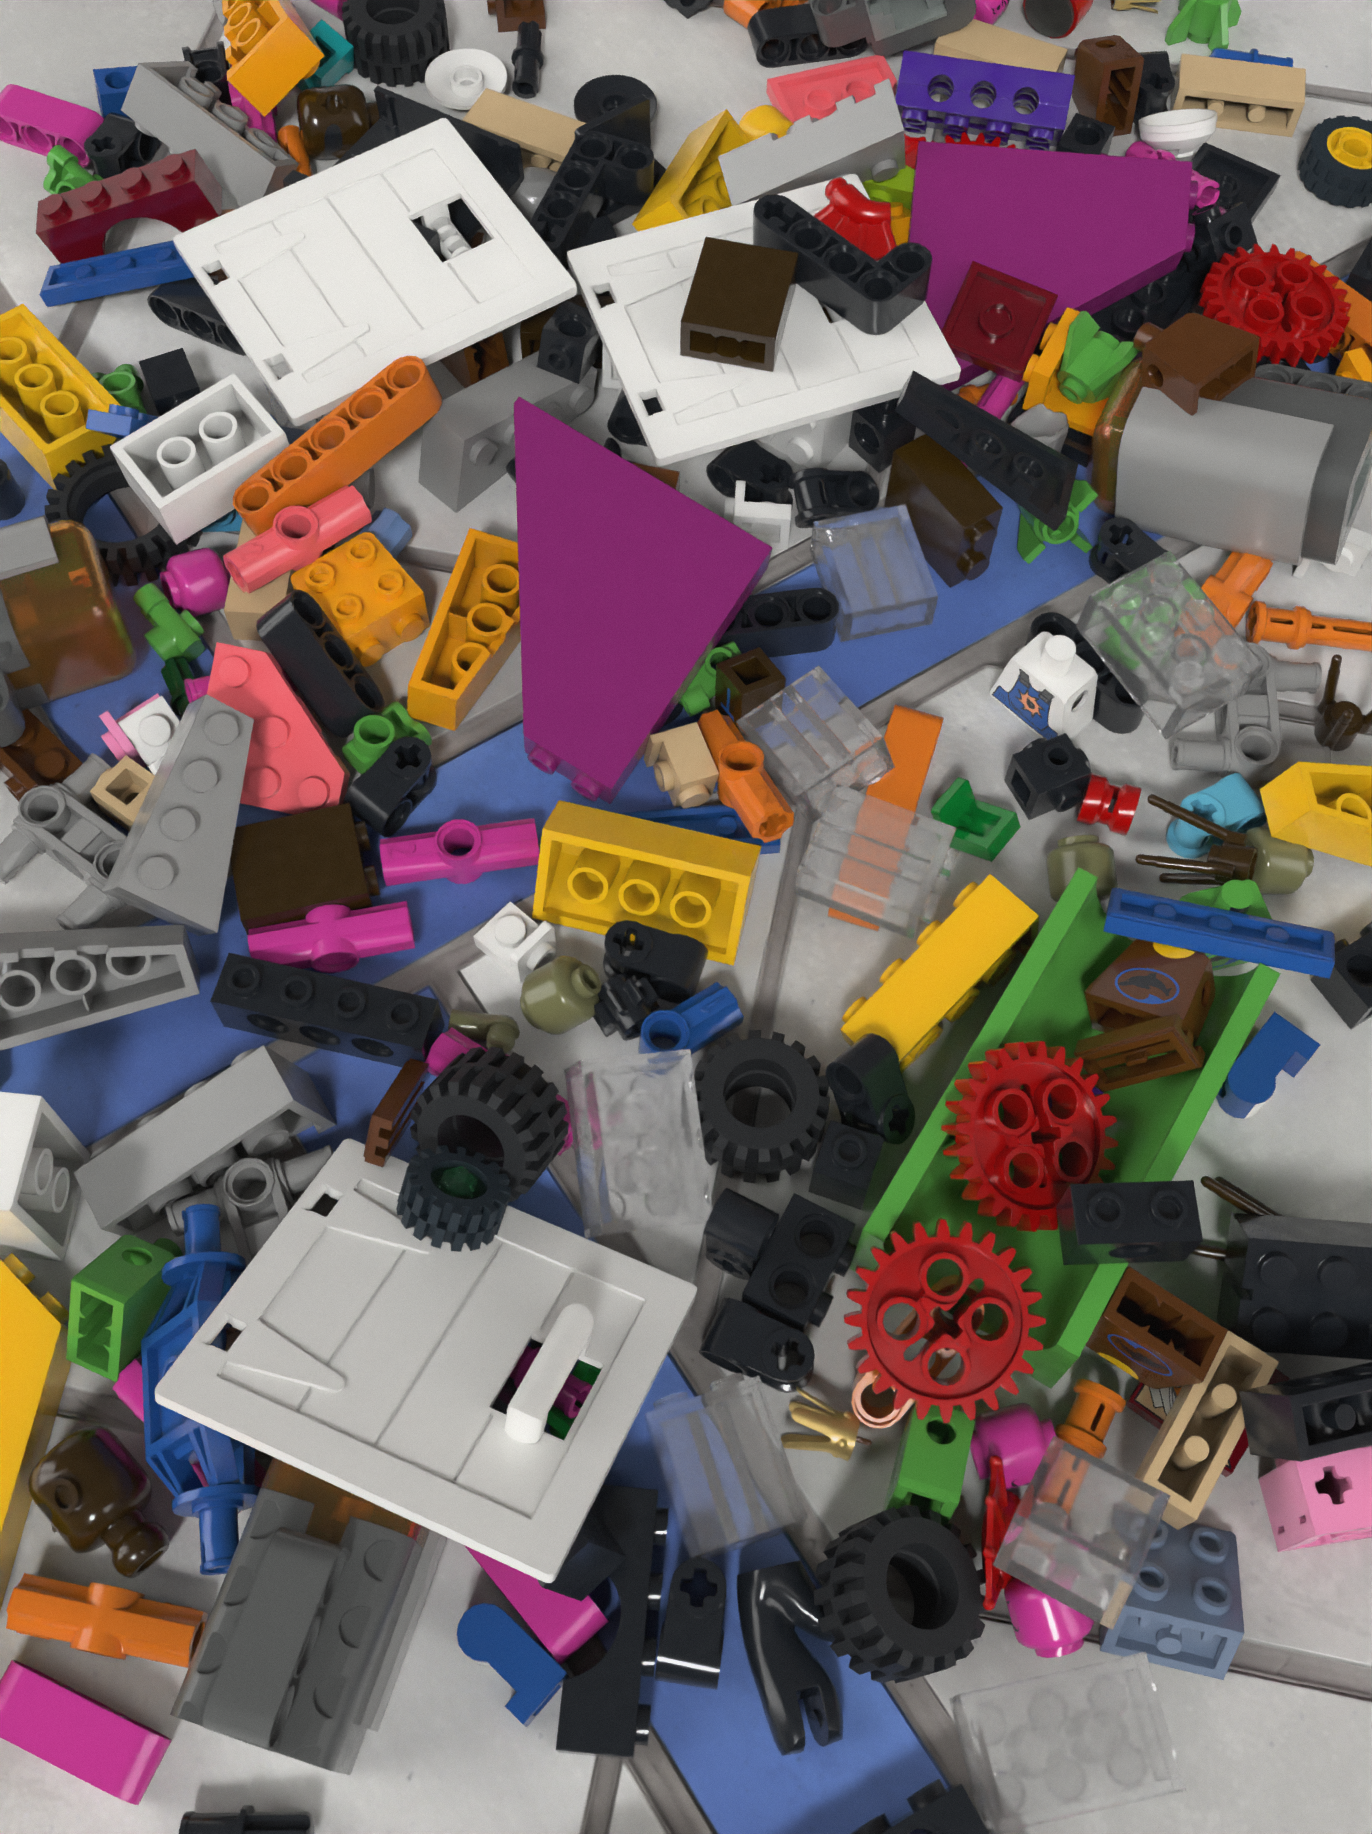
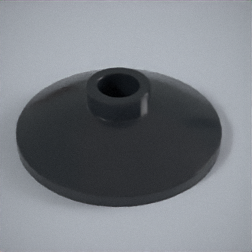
M606 75L590 80L578 90L574 98V114L578 121L588 123L640 95H645L650 100L651 123L656 115L657 102L653 91L642 81L625 75Z

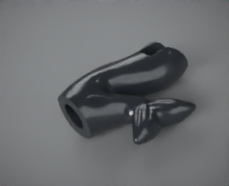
M801 1560L737 1575V1602L743 1643L764 1713L778 1750L782 1756L804 1751L805 1730L798 1703L800 1699H803L810 1730L820 1746L824 1747L842 1740L844 1728L843 1714L835 1685L826 1669L805 1646L795 1631V1626H798L821 1640L832 1643L835 1640L831 1631L822 1633L818 1619L825 1617L823 1605H814L813 1591L816 1590V1587Z

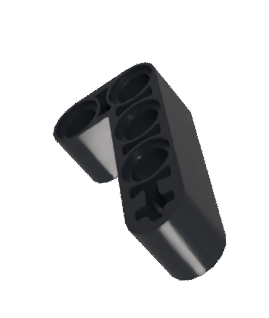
M598 131L584 132L574 140L529 222L566 270L569 268L567 252L580 247L605 198L628 205L646 203L654 190L653 151L642 143Z
M766 195L755 203L753 210V245L798 253L796 284L862 332L870 335H881L891 331L927 299L932 255L925 246L912 242L902 243L877 262L783 195Z

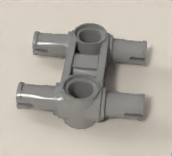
M1251 642L1238 643L1230 651H1219L1214 653L1212 657H1186L1171 654L1166 664V685L1209 688L1210 692H1213L1217 741L1175 739L1171 750L1172 769L1216 772L1217 776L1222 779L1228 775L1240 773L1250 787L1255 789L1263 782L1272 781L1297 762L1331 763L1329 747L1286 745L1284 740H1281L1277 691L1315 694L1321 684L1322 669L1320 663L1277 661L1276 657L1269 654L1265 648Z
M91 753L88 759L61 784L56 782L54 785L38 786L26 792L19 801V815L13 820L14 824L11 826L13 831L0 844V882L4 885L37 853L41 855L46 853L88 885L76 900L62 914L56 917V920L64 930L92 929L112 908L118 910L120 907L124 908L126 905H130L102 892L127 836L85 807L93 799L90 790L96 785L102 773L111 768L102 758L94 753ZM55 815V816H54L53 818H51L50 820L44 821V820L47 819L48 817Z
M327 1145L282 1162L280 1158L275 1159L274 1157L263 1161L252 1157L240 1159L233 1163L224 1175L218 1176V1180L213 1183V1188L165 1204L171 1229L177 1237L184 1235L182 1211H186L187 1207L196 1204L217 1205L221 1211L220 1221L226 1220L231 1225L238 1253L245 1258L246 1265L248 1266L291 1210L292 1205L290 1201L294 1200V1194L307 1189L334 1152L331 1146ZM259 1181L266 1182L265 1190L259 1197L252 1200L242 1199L243 1193L249 1185ZM232 1326L226 1333L229 1335L240 1330Z

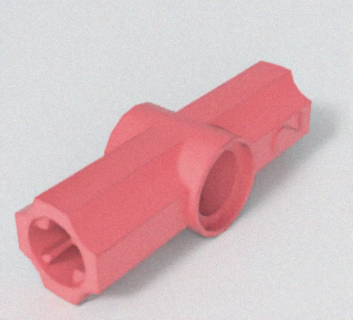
M345 485L307 508L303 506H289L282 509L276 514L272 528L223 555L225 566L243 593L248 592L250 594L289 570L297 571L313 563L316 559L323 556V550L372 522L371 512L357 489L353 485L350 487Z

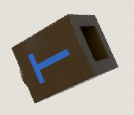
M760 647L716 664L715 708L720 714L730 716L743 737L778 723L783 718L786 678Z

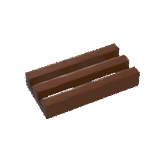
M1178 1013L1078 1040L1074 1055L1084 1060L1083 1068L1088 1074L1097 1073L1099 1079L1096 1085L1100 1091L1106 1092L1200 1068L1203 1066L1205 1052L1200 1045L1193 1047L1194 1036L1189 1029L1182 1031L1183 1020ZM1175 1049L1177 1050L1176 1052L1148 1059V1057L1152 1055L1168 1052ZM1122 1063H1126V1065H1123V1066H1119V1067L1112 1068V1069H1108V1070H1104V1071L1102 1070L1103 1068H1107V1067L1119 1065V1064H1122Z
M410 1058L398 1073L371 1116L363 1155L365 1157L364 1162L380 1167L385 1166L412 1121L410 1118L411 1111L418 1103L416 1100L423 1092L425 1082L422 1080L427 1074L428 1063Z

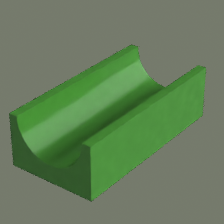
M1079 867L864 1226L850 1269L855 1271L857 1265L874 1270L878 1262L875 1260L870 1248L874 1245L888 1254L893 1251L894 1247L890 1237V1232L893 1230L901 1235L906 1242L913 1240L912 1228L915 1221L921 1223L927 1235H934L938 1218H944L948 1224L950 1235L956 1236L959 1227L964 1221L970 1222L973 1231L972 1241L977 1242L988 1230L996 1234L992 1252L996 1254L1009 1245L1016 1250V1254L1008 1267L1011 1270L1021 1266L1029 1267L1033 1273L1021 1284L1022 1289H1036L1042 1294L1040 1300L1027 1307L1028 1312H1034L1046 1318V1324L1029 1328L1028 1335L1044 1345L1043 1350H1024L1022 1357L1034 1369L1033 1374L1027 1375L1050 1389L1080 1357L1128 1263L1063 1265L1059 1226L1058 1230L1054 1231L1038 1229L1037 1232L1017 1231L1016 1227L997 1226L996 1217L978 1215L977 1211L981 1199L963 1200L961 1197L969 1181L967 1179H951L949 1176L960 1162L958 1157L943 1155V1150L948 1146L956 1144L955 1136L942 1131L941 1126L948 1123H956L957 1115L945 1106L946 1101H958L963 1098L954 1082L956 1079H973L968 1064L974 1061H986L985 1051L988 1049L1004 1048L1006 1043L1045 1041L1046 1048L1063 1046L1065 1047V1058H1076L1074 1050L1078 1040L1104 1033L1092 1029L1085 990L1133 941L1126 936L1103 932L1106 913L1097 897L1096 884L1098 877ZM1259 963L1256 968L1244 974L1234 976L1213 975L1216 989L1215 998L1195 1045H1200L1205 1052L1203 1066L1103 1092V1094H1109L1110 1099L1100 1108L1102 1116L1110 1115L1117 1119L1116 1123L1105 1128V1136L1118 1141L1117 1147L1105 1149L1104 1157L1115 1165V1169L1099 1171L1098 1176L1104 1183L1173 1180L1281 973ZM1164 1052V1053L1152 1055V1056H1149L1148 1059L1153 1058V1057H1157V1056H1161V1055H1165V1054H1168V1053H1165V1052ZM1122 1063V1064H1119V1065H1115V1066L1103 1068L1102 1070L1104 1071V1070L1116 1068V1067H1119V1066H1123V1065H1126V1063ZM1082 1067L1080 1075L1088 1074L1086 1070ZM1000 1102L998 1107V1115L1000 1121L1002 1122L1004 1117V1109L1002 1103ZM1061 1152L1059 1153V1165H1060V1168H1061V1166H1062V1154H1061ZM1012 1160L1009 1165V1175L1011 1180L1014 1176V1165L1012 1163ZM940 1259L932 1263L926 1276L928 1286L932 1288L943 1277L959 1275L957 1264L950 1259ZM978 1278L973 1281L979 1290L983 1287L982 1279ZM963 1294L950 1310L944 1311L940 1307L939 1309L944 1316L953 1319L954 1311L970 1297ZM983 1304L985 1308L984 1320L976 1333L981 1335L993 1334L1002 1325V1310L996 1304Z

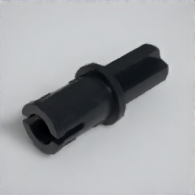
M533 20L530 23L524 21L520 23L517 47L511 55L512 64L515 67L512 90L515 95L523 99L533 98L538 93L539 70L544 64V55L541 52L542 33L539 30V24Z
M244 1805L240 1813H196L195 1811H186L181 1820L179 1834H314L312 1814L308 1812H255L252 1805Z

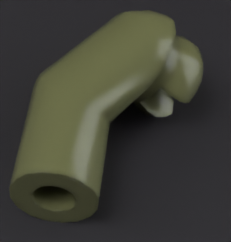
M456 1009L451 1011L448 1030L452 1027L469 1039L487 1041L486 1045L489 1049L490 1047L502 1048L504 1053H507L514 1048L515 1040L519 1038V1026L508 1015Z

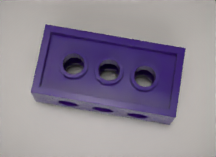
M904 50L895 100L904 131L925 133L926 128L943 130L942 135L944 137L949 135L953 139H961L962 132L973 135L983 133L986 143H991L996 137H1000V146L1008 145V140L1025 142L1024 147L1026 149L1049 151L1050 146L1057 147L1065 130L1075 75ZM936 94L945 95L948 98V100L943 102L934 101L931 97ZM977 100L986 101L990 106L987 108H978L973 104V102ZM1015 107H1027L1032 113L1020 114L1016 111Z

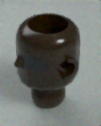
M341 84L310 87L301 91L297 97L298 122L300 131L302 130L304 148L308 155L314 159H340L380 119L377 103H367L364 93L354 85Z
M87 1426L74 1432L53 1447L33 1468L28 1481L30 1495L37 1507L51 1523L52 1531L54 1533L58 1532L75 1553H89L106 1544L112 1552V1563L116 1571L122 1576L132 1579L150 1568L168 1550L169 1537L166 1530L160 1524L148 1521L142 1514L152 1496L150 1479L119 1438L109 1429L102 1426Z

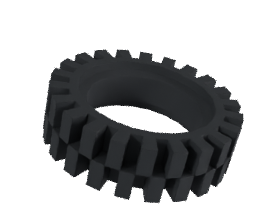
M112 444L101 446L105 457L96 459L92 450L82 454L86 463L85 466L81 467L74 460L68 463L66 469L70 478L60 473L57 474L53 480L57 490L48 489L46 495L49 505H45V516L56 539L74 535L95 583L103 576L107 586L117 587L119 576L123 575L127 586L138 585L137 574L145 572L148 582L159 579L155 571L156 567L161 565L166 571L169 558L190 552L187 544L196 547L200 538L198 532L176 545L160 523L146 535L119 543L95 539L84 531L83 520L93 502L116 489L130 487L110 449Z

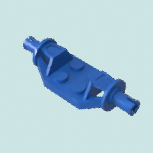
M196 1204L187 1207L186 1211H182L185 1255L167 1262L161 1269L163 1282L171 1286L141 1340L145 1460L174 1495L175 1498L172 1500L173 1513L183 1517L199 1518L200 1573L202 1575L227 1573L239 1543L238 1513L252 1508L260 1491V1487L255 1486V1448L170 1410L155 1401V1387L247 1267L244 1257L235 1253L221 1251L219 1219L221 1211L220 1207L213 1204ZM226 1323L211 1345L225 1351L227 1344L226 1331L232 1325ZM200 1463L209 1486L204 1487L191 1464Z

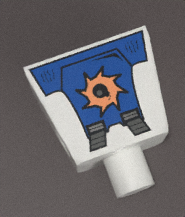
M1043 631L1011 658L991 688L989 695L1041 738L1049 740L1066 733L1072 741L1092 722L1098 675L1093 667L1075 654V643L1069 637L1064 635L1053 636L1049 632Z

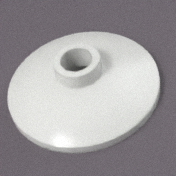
M461 48L445 52L435 58L425 72V85L429 95L439 104L457 110H470L486 88L503 94L508 82L507 70L502 61L487 51L475 48Z

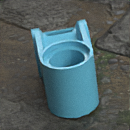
M1240 773L1228 775L1214 785L1188 795L1180 804V807L1230 831L1245 833L1249 829L1262 827L1267 822L1263 802ZM1178 818L1171 822L1166 832V841L1169 848L1184 858L1195 859L1209 853L1213 844L1222 846L1224 843L1223 840Z

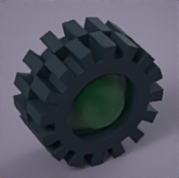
M443 1145L437 1146L436 1153L430 1148L421 1150L420 1156L414 1155L411 1158L399 1193L396 1210L397 1215H403L401 1223L405 1229L415 1226L414 1237L421 1241L428 1235L433 1238L430 1246L441 1249L442 1242L450 1243L451 1251L461 1252L464 1243L472 1251L480 1249L482 1242L488 1245L493 1241L494 1236L498 1234L511 1195V1187H508L510 1180L507 1174H499L501 1167L494 1161L485 1165L484 1160L486 1156L479 1152H476L474 1157L466 1155L467 1148L457 1146L455 1153H450L448 1146Z

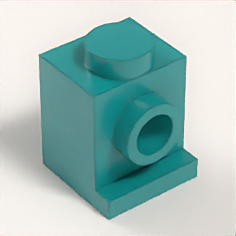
M322 19L309 32L325 56L320 60L319 67L312 76L307 79H301L296 84L301 91L310 87L335 85L346 73L349 74L354 70V46Z

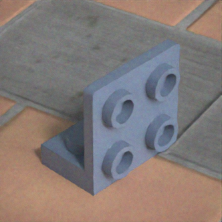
M1117 1507L1113 1517L1115 1591L1099 1630L1100 1651L1224 1680L1245 1633L1236 1535L1230 1531L1195 1523L1177 1530L1154 1514Z

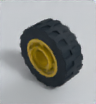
M1340 115L1336 118L1331 119L1329 117L1324 119L1323 123H1318L1314 127L1300 156L1298 170H1300L1299 176L1301 181L1305 182V187L1310 192H1314L1317 195L1316 197L1329 201L1332 205L1346 206V208L1357 206L1363 208L1372 203V121H1366L1357 116L1345 117V115Z

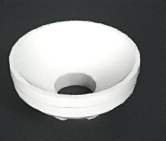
M1179 109L1145 116L1139 120L1140 138L1155 150L1164 149L1171 152L1175 158L1191 156L1193 153L1198 152L1199 147L1208 141L1216 131L1217 112L1210 109Z

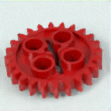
M1254 244L1250 254L1242 247H1237L1234 256L1224 253L1220 263L1214 262L1210 272L1207 273L1200 290L1202 296L1199 301V306L1205 308L1203 316L1260 337L1257 363L1263 356L1269 357L1271 364H1279L1280 359L1285 358L1291 367H1296L1300 357L1308 364H1312L1317 355L1325 358L1331 347L1336 348L1350 321V317L1347 314L1351 304L1344 301L1348 293L1347 290L1335 288L1339 277L1324 276L1327 268L1325 264L1314 268L1310 265L1311 255H1307L1301 260L1295 258L1294 248H1290L1286 255L1280 254L1276 244H1272L1269 252H1264L1258 244Z
M1045 1041L1006 1043L1004 1048L988 1049L985 1051L986 1061H974L968 1064L973 1079H956L954 1082L963 1098L958 1101H946L945 1106L956 1114L957 1118L956 1123L942 1125L941 1130L947 1134L954 1135L956 1144L944 1149L943 1155L958 1157L960 1164L953 1169L949 1176L951 1179H967L969 1181L961 1197L963 1200L981 1199L977 1211L978 1215L996 1217L997 1226L1016 1227L1017 1231L1037 1232V1229L1058 1230L1056 1206L1069 1185L1104 1183L1098 1176L1099 1171L1115 1169V1165L1104 1157L1105 1149L1118 1146L1117 1140L1105 1136V1128L1112 1126L1117 1122V1119L1110 1115L1102 1116L1100 1108L1109 1101L1110 1096L1109 1094L1094 1095L1092 1089L1096 1085L1099 1076L1097 1073L1080 1075L1084 1061L1081 1057L1065 1058V1047L1046 1048ZM1049 1093H1050V1096H1051V1098H1052V1108H1051V1111H1050V1108H1049V1106H1048V1096H1049ZM1000 1102L1002 1103L1004 1109V1117L1002 1122L1000 1121L998 1115V1107ZM1060 1152H1061V1154H1062V1166H1061V1168H1060V1165H1059V1153H1060ZM1011 1160L1014 1165V1176L1012 1180L1009 1175V1165Z
M938 1218L934 1235H927L921 1223L915 1221L912 1228L913 1240L906 1242L901 1235L893 1230L890 1232L894 1247L893 1251L888 1254L874 1245L870 1248L875 1260L878 1262L874 1270L857 1265L856 1273L867 1284L865 1289L853 1288L847 1289L846 1292L849 1299L861 1305L860 1311L844 1314V1323L861 1327V1333L847 1340L848 1348L851 1350L867 1349L868 1354L856 1365L857 1370L860 1374L878 1370L879 1374L872 1385L873 1392L877 1395L893 1386L895 1391L892 1405L896 1410L902 1408L912 1398L915 1400V1411L918 1419L923 1420L931 1405H936L943 1422L949 1423L952 1417L953 1406L961 1405L971 1421L975 1419L976 1415L975 1401L981 1398L994 1411L999 1409L994 1391L1000 1386L1014 1395L1019 1393L1017 1385L1010 1377L1014 1370L1033 1374L1034 1369L1022 1356L1024 1350H1043L1044 1345L1028 1335L1029 1328L1046 1324V1318L1037 1313L1028 1312L1027 1306L1040 1300L1042 1294L1036 1289H1022L1021 1284L1033 1273L1029 1267L1021 1266L1012 1270L1008 1267L1016 1254V1250L1009 1245L996 1254L992 1252L996 1234L988 1230L977 1242L972 1241L973 1231L970 1222L964 1221L959 1227L956 1236L950 1235L948 1224L944 1218ZM950 1259L958 1266L959 1277L957 1283L947 1291L933 1290L928 1286L926 1278L929 1267L937 1260ZM975 1279H982L984 1284L977 1294L968 1298L954 1311L952 1317L957 1323L955 1329L948 1332L943 1327L938 1328L913 1359H905V1350L920 1340L934 1326L935 1321L930 1315L932 1309L939 1306L944 1311L950 1310ZM898 1303L909 1304L915 1308L917 1315L916 1324L912 1330L901 1335L890 1333L883 1325V1318L887 1309ZM991 1303L998 1305L1003 1314L1000 1328L989 1335L976 1333L971 1324L972 1315L975 1310L983 1304ZM950 1348L957 1351L960 1355L961 1362L958 1371L950 1378L941 1379L934 1377L928 1371V1362L931 1355L938 1349Z

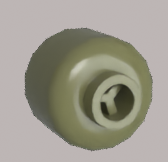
M1256 827L1245 832V834H1248L1246 845L1258 848L1257 864L1252 880L1256 882L1260 893L1286 895L1296 892L1302 886L1305 878L1312 873L1314 866L1312 850L1303 845L1271 837L1269 827Z
M1077 835L1058 840V847L1048 853L1046 860L1051 899L1055 902L1059 901L1078 867L1098 877L1096 891L1100 904L1101 901L1110 898L1111 889L1118 887L1113 849L1109 845L1099 843V836Z
M559 956L525 977L520 997L522 1013L533 1027L551 1035L564 1034L590 1020L596 1014L594 1005L600 1002L598 993L601 990V982L595 970L589 965L583 964L572 956Z

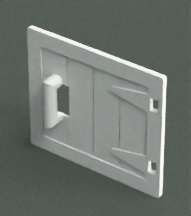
M441 118L178 234L173 238L176 250L294 426H301L334 410L400 357L416 356L422 359L425 366H428L577 294L575 280L446 118ZM461 198L491 236L492 240L472 249L451 222L447 204ZM421 216L422 226L438 232L441 253L447 261L442 262L412 220ZM222 268L228 279L215 285L208 273ZM284 361L292 373L278 379L270 366Z
M856 174L842 176L848 184L854 185L864 196L870 199ZM831 180L777 195L789 198L814 216L830 202L825 196V188ZM759 199L567 252L568 265L657 466L668 465L899 398L903 386L912 371L921 374L938 385L954 382L960 378L961 367L925 301L891 331L881 335H870L856 328L824 304L833 323H829L818 299L798 284L795 287L773 372L681 356V318L705 237L753 245V210L755 203ZM610 291L615 303L601 308L595 293L599 294ZM657 397L663 411L649 416L642 400Z
M347 1138L342 1141L155 1387V1401L170 1410L538 1580L552 1583L556 1579L695 1300L697 1287L690 1282L508 1205L498 1234L494 1236L493 1241L488 1245L482 1242L480 1249L470 1251L467 1244L464 1243L461 1252L451 1251L450 1243L442 1242L441 1249L430 1246L432 1237L427 1235L420 1241L413 1236L415 1226L405 1229L401 1223L403 1215H397V1200L409 1163L393 1156L389 1157L384 1167L364 1162L365 1144ZM324 1193L338 1200L327 1217L311 1211ZM226 1323H229L242 1332L226 1352L211 1345V1343ZM533 1339L542 1343L541 1349L508 1405L507 1414L492 1409V1405L529 1341ZM577 1359L601 1369V1372L566 1438L562 1440L544 1432L548 1412Z

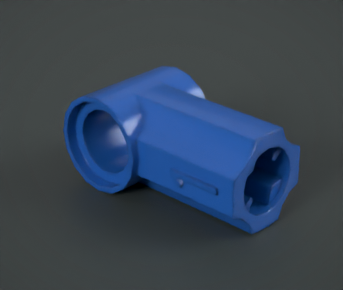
M716 982L671 1010H658L651 1013L645 1018L641 1026L638 1059L642 1067L649 1073L657 1076H668L676 1073L682 1067L687 1057L743 1023L744 1016L740 1011L737 999L727 986L724 987ZM658 1037H666L671 1039L676 1046L670 1049H661L656 1047L651 1041Z

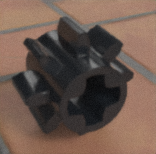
M622 973L610 978L601 985V990L598 993L600 1002L594 1005L596 1014L593 1018L606 1037L618 1031L623 1040H632L640 1036L641 1026L645 1018L660 1007L657 1002L660 997L647 977L635 983L629 974Z

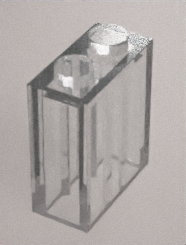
M905 505L889 508L878 507L873 511L813 522L810 553L822 588L834 594L839 602L836 631L840 642L932 624L938 593Z
M819 665L736 721L746 742L757 745L763 751L764 769L810 825L824 815L837 810L843 802L868 785L875 784L884 774L895 768L884 737Z
M837 783L798 867L794 894L914 939L920 922L931 924L942 896V894L934 892L938 879L942 878L949 881L960 851L951 848L957 828Z
M742 1373L728 1375L712 1382L709 1385L711 1392L690 1399L687 1392L674 1393L653 1403L655 1410L645 1413L646 1428L688 1560L691 1558L710 1559L803 1527L808 1518L759 1376L744 1380Z

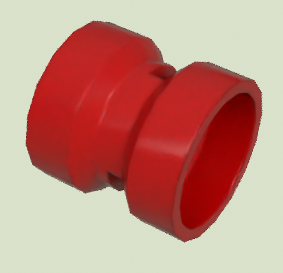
M1092 773L1085 788L1076 821L1090 826L1098 822L1107 825L1110 832L1126 836L1139 802L1141 787L1128 783L1122 786L1110 784L1107 777ZM1111 799H1114L1111 811L1108 812Z

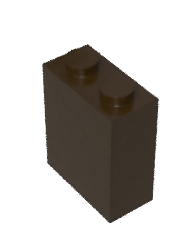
M705 237L681 318L680 355L773 372L796 287L798 253Z
M924 434L894 450L883 512L950 588L966 579L971 581L978 578L986 571L990 564L989 560L998 533L997 529L1003 507L957 457Z
M350 803L235 828L230 861L240 919L247 935H249V929L306 919V915L311 910L323 905H344L352 911L373 907L371 897L381 895L374 864L368 866L364 864L362 852L371 850L370 839L365 820L355 822Z

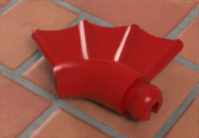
M842 177L834 178L826 185L825 196L830 202L816 213L814 217L876 261L880 260L897 246L890 226V202H878L868 199L854 185L848 184Z
M993 1455L989 1459L991 1480L988 1495L984 1500L986 1506L981 1531L982 1568L986 1578V1594L983 1600V1607L988 1611L995 1608L1001 1589H1005L1010 1581L1017 1576L1024 1521L1020 1498L1013 1492L1006 1490L1003 1462L998 1455Z

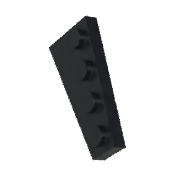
M912 371L903 386L895 411L1053 531H1056L1066 518L1079 463L921 374Z

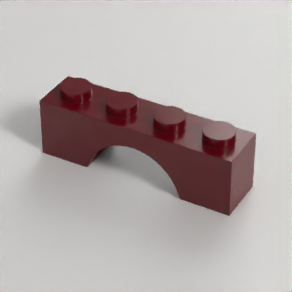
M196 149L180 154H171L162 160L138 168H129L121 174L100 181H91L82 187L61 194H52L38 201L36 234L60 264L105 255L106 233L113 225L130 218H151L165 222L183 233L221 216L222 187Z

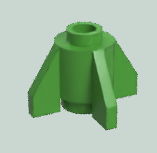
M1180 0L1178 6L1180 13L1168 27L1165 42L1170 46L1186 41L1188 37V39L1195 43H1209L1208 48L1211 52L1214 48L1227 49L1229 45L1228 28L1238 24L1242 12L1238 0Z
M1081 311L1069 327L1061 368L1057 373L1061 393L1068 400L1076 404H1081L1082 402L1095 403L1126 392L1139 377L1129 364L1139 352L1134 348L1133 342L1122 341L1120 343L1112 335L1098 331L1100 327L1087 311Z
M1085 480L1074 481L1066 518L1056 531H1053L1018 504L1021 516L1017 550L1024 561L1030 564L1046 548L1043 541L1051 544H1061L1070 539L1074 545L1085 553L1093 547L1078 528L1079 512H1082L1098 496L1091 484Z

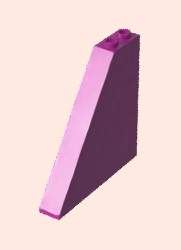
M919 141L914 172L908 242L919 243L931 252L932 265L925 302L940 330L942 331L972 261L1058 294L1057 301L1038 344L1041 343L1050 322L1058 325L1067 307L1079 312L1087 311L1091 316L1176 270L1183 253L1191 251L1194 241L1195 224L1188 223L1189 210L1194 209L1198 193V181L1191 180L1193 162ZM955 357L961 367L960 378L957 381L940 386L953 391L989 370Z
M518 397L514 402L525 753L529 754L527 756L528 760L539 770L550 775L556 771L571 780L572 788L583 797L591 801H596L599 797L608 804H611L644 755L650 735L660 731L704 665L705 659L711 650L716 647L767 570L772 547L530 402Z

